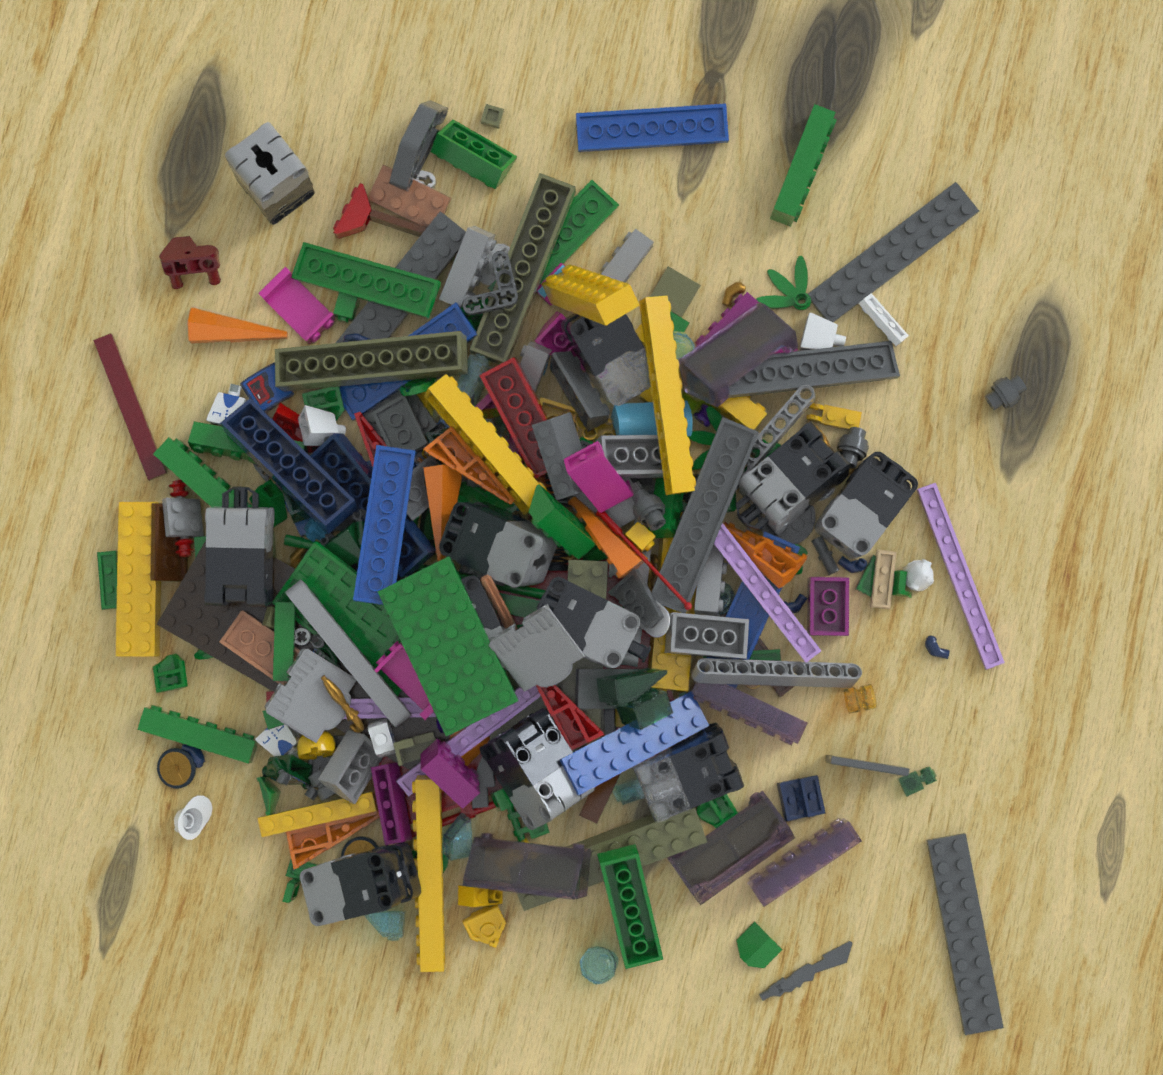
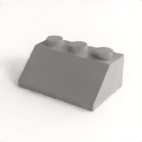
M348 730L318 780L328 790L352 804H356L372 777L371 767L378 766L382 758L376 756L373 744L365 734Z

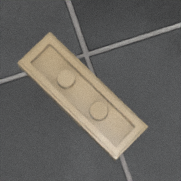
M876 550L870 607L890 609L897 552Z

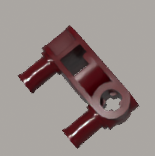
M190 236L175 237L171 239L159 255L164 274L169 276L173 289L183 287L181 275L207 272L209 284L217 285L221 282L218 272L220 267L219 251L213 245L197 246Z

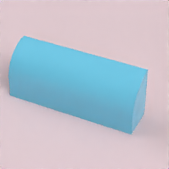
M684 401V417L688 423L686 431L687 436H691L693 429L692 413L688 401ZM653 402L614 404L611 420L616 435H657Z

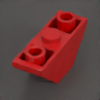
M362 183L353 189L351 201L349 204H345L341 219L337 220L334 224L333 233L339 239L365 231L371 220L370 213L372 208Z

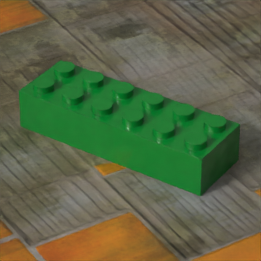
M814 104L770 219L790 227L793 221H798L803 209L800 204L804 205L810 191L807 187L810 188L813 183L816 171L823 157L821 153H824L830 139L829 136L837 119H834L836 112Z
M168 437L153 455L211 507L222 506V493L229 490L231 485L224 479L215 477L217 473L210 466L202 465L203 460L192 451L188 452L189 447L177 438L173 440ZM234 490L229 492V507H234Z
M633 844L598 853L597 856L625 969L663 960L636 845Z

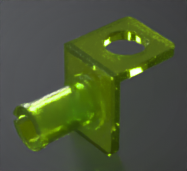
M686 392L682 394L684 401H688L692 418L699 411L702 404L712 406L721 413V410L705 397L697 402Z

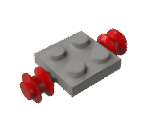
M175 480L169 485V488L173 489V492L170 493V496L173 498L166 497L162 499L166 537H180V540L175 543L176 546H179L176 554H180V557H189L195 552L194 549H191L194 541L189 538L204 536L200 499H185L184 497L189 494L188 491H185V487L188 485L182 480Z

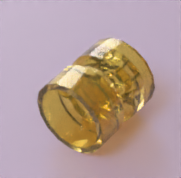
M872 684L860 686L859 690L855 687L844 689V698L849 714L860 712L861 708L864 710L876 709L877 703Z

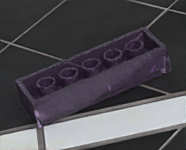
M694 681L690 690L691 694L694 695V700L700 703L706 701L710 703V708L719 712L722 709L728 711L727 716L736 720L742 718L745 720L744 724L755 729L759 726L763 728L761 732L772 737L776 734L780 736V741L791 746L793 743H799L808 722L727 684H708Z
M840 818L835 819L830 823L831 827L826 830L820 829L814 834L815 837L813 839L802 841L797 845L798 849L793 852L791 850L787 851L781 856L783 859L777 863L775 861L769 863L765 867L766 870L761 874L756 872L750 876V881L747 883L763 907L862 842L851 823L844 818L841 820Z

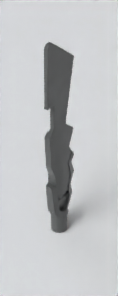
M848 941L823 954L824 959L813 965L807 963L794 971L789 977L785 979L782 977L769 986V989L759 994L762 1001L772 996H781L784 992H792L796 987L800 988L803 982L813 981L815 973L847 963L852 942Z

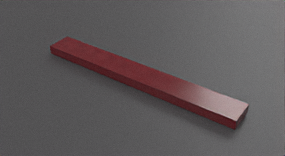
M110 333L93 340L147 479L150 481L167 474L164 464L153 455L157 450V446L113 334Z

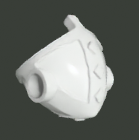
M925 559L908 563L902 570L907 571L906 586L914 591H923L931 586L934 582L933 570L931 568L932 563Z

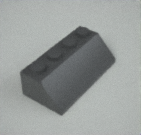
M571 351L554 352L551 355L550 370L587 432L608 422L609 408L605 403L602 404L599 399L600 394L598 390L591 386L590 377L587 372L582 371L578 357H574Z
M571 412L533 424L532 428L556 500L582 492L567 473L563 460L583 449Z

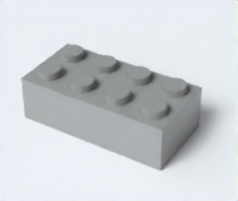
M477 226L467 228L440 295V300L451 305L458 303L462 308L464 300L475 295L473 290L475 286L480 284L482 279L480 275L482 268L485 269L489 262V258H487L488 253L493 251L496 245V240H494L495 234Z
M657 435L600 436L595 440V442L598 441L601 444L604 456L621 478L663 477Z
M677 612L669 613L670 625L666 632L665 653L726 659H747L749 619Z

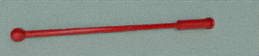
M597 511L596 515L632 548L684 604V608L690 610L692 604L687 602L622 533V529L605 511L602 513Z

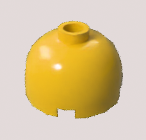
M327 731L322 733L317 743L304 735L299 738L297 743L299 759H317L318 756L326 758L333 756L336 751L335 739Z

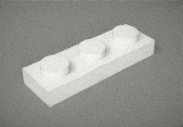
M872 293L859 303L862 310L873 319L875 325L887 335L888 340L892 341L895 346L899 345L909 336Z

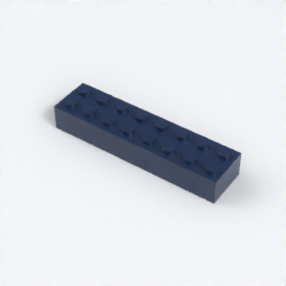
M251 398L221 422L224 432L327 534H330L357 510L355 500Z
M333 433L310 457L355 500L357 510L354 512H359L360 509L367 511L373 470L344 433ZM407 516L398 574L401 578L412 575L436 553L434 546L414 521H410Z

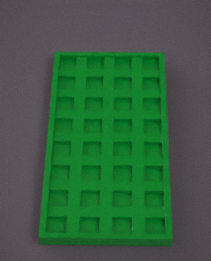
M315 541L272 603L275 605V602H292L285 591L301 579L376 669L379 666L376 662L384 654L388 656L391 653L389 649L397 641L401 643L384 605L353 601L357 571L319 542ZM296 607L295 621L312 634H318ZM380 669L378 673L398 696L402 689Z
M449 556L378 591L446 737L519 701L499 658L489 647L490 639Z

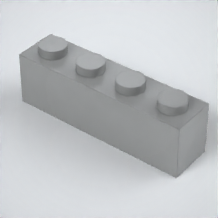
M637 229L632 233L628 232L623 239L625 243L621 248L618 246L615 249L610 263L606 262L600 270L602 271L601 275L625 283L630 278L654 243Z
M531 341L522 348L520 356L523 358L520 365L536 393L552 350Z
M714 544L697 584L694 611L698 615L719 616V611L723 612L724 600H720L721 593L725 592V581H722V576L727 572V563H724L723 555Z

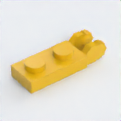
M812 403L809 406L812 410L822 411V416L809 414L806 416L807 420L849 430L850 427H859L862 412L829 405L823 406Z

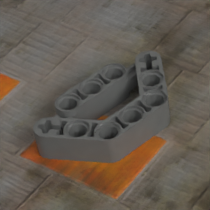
M431 100L423 102L418 106L401 139L389 184L409 191L414 176L419 175L432 149L436 135L439 132L436 126L444 122L448 113V107Z

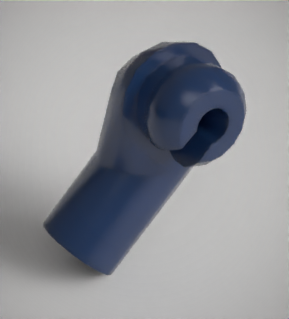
M357 333L347 334L343 337V342L371 340Z
M842 556L837 564L850 573H857L866 568L867 561L864 558L849 561Z
M799 593L794 602H783L794 614L800 611L808 598Z
M928 636L925 641V647L929 654L948 659L950 650L940 648L935 636Z
M183 744L181 749L187 751L192 756L196 768H201L205 762L202 749Z

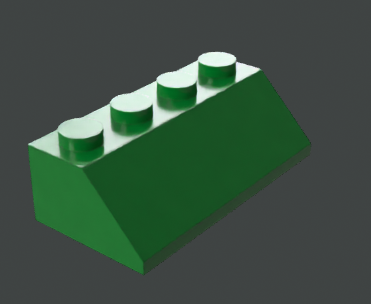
M454 119L437 133L430 151L438 158L444 159L455 168L463 170L469 176L480 180L486 186L494 189L504 181L517 159L516 155Z
M538 484L529 509V513L533 518L531 522L537 529L542 528L543 533L548 538L552 537L558 547L563 546L564 551L569 556L574 555L579 560L596 545L582 522Z

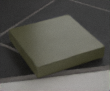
M668 266L650 297L668 296V301L671 303V312L682 318L701 285Z

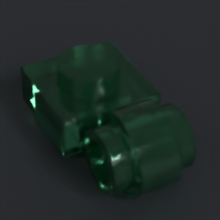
M928 766L920 770V776H918L916 771H913L907 776L897 778L905 796L907 797L923 790L924 787L921 782H925L928 785L937 781L934 769Z

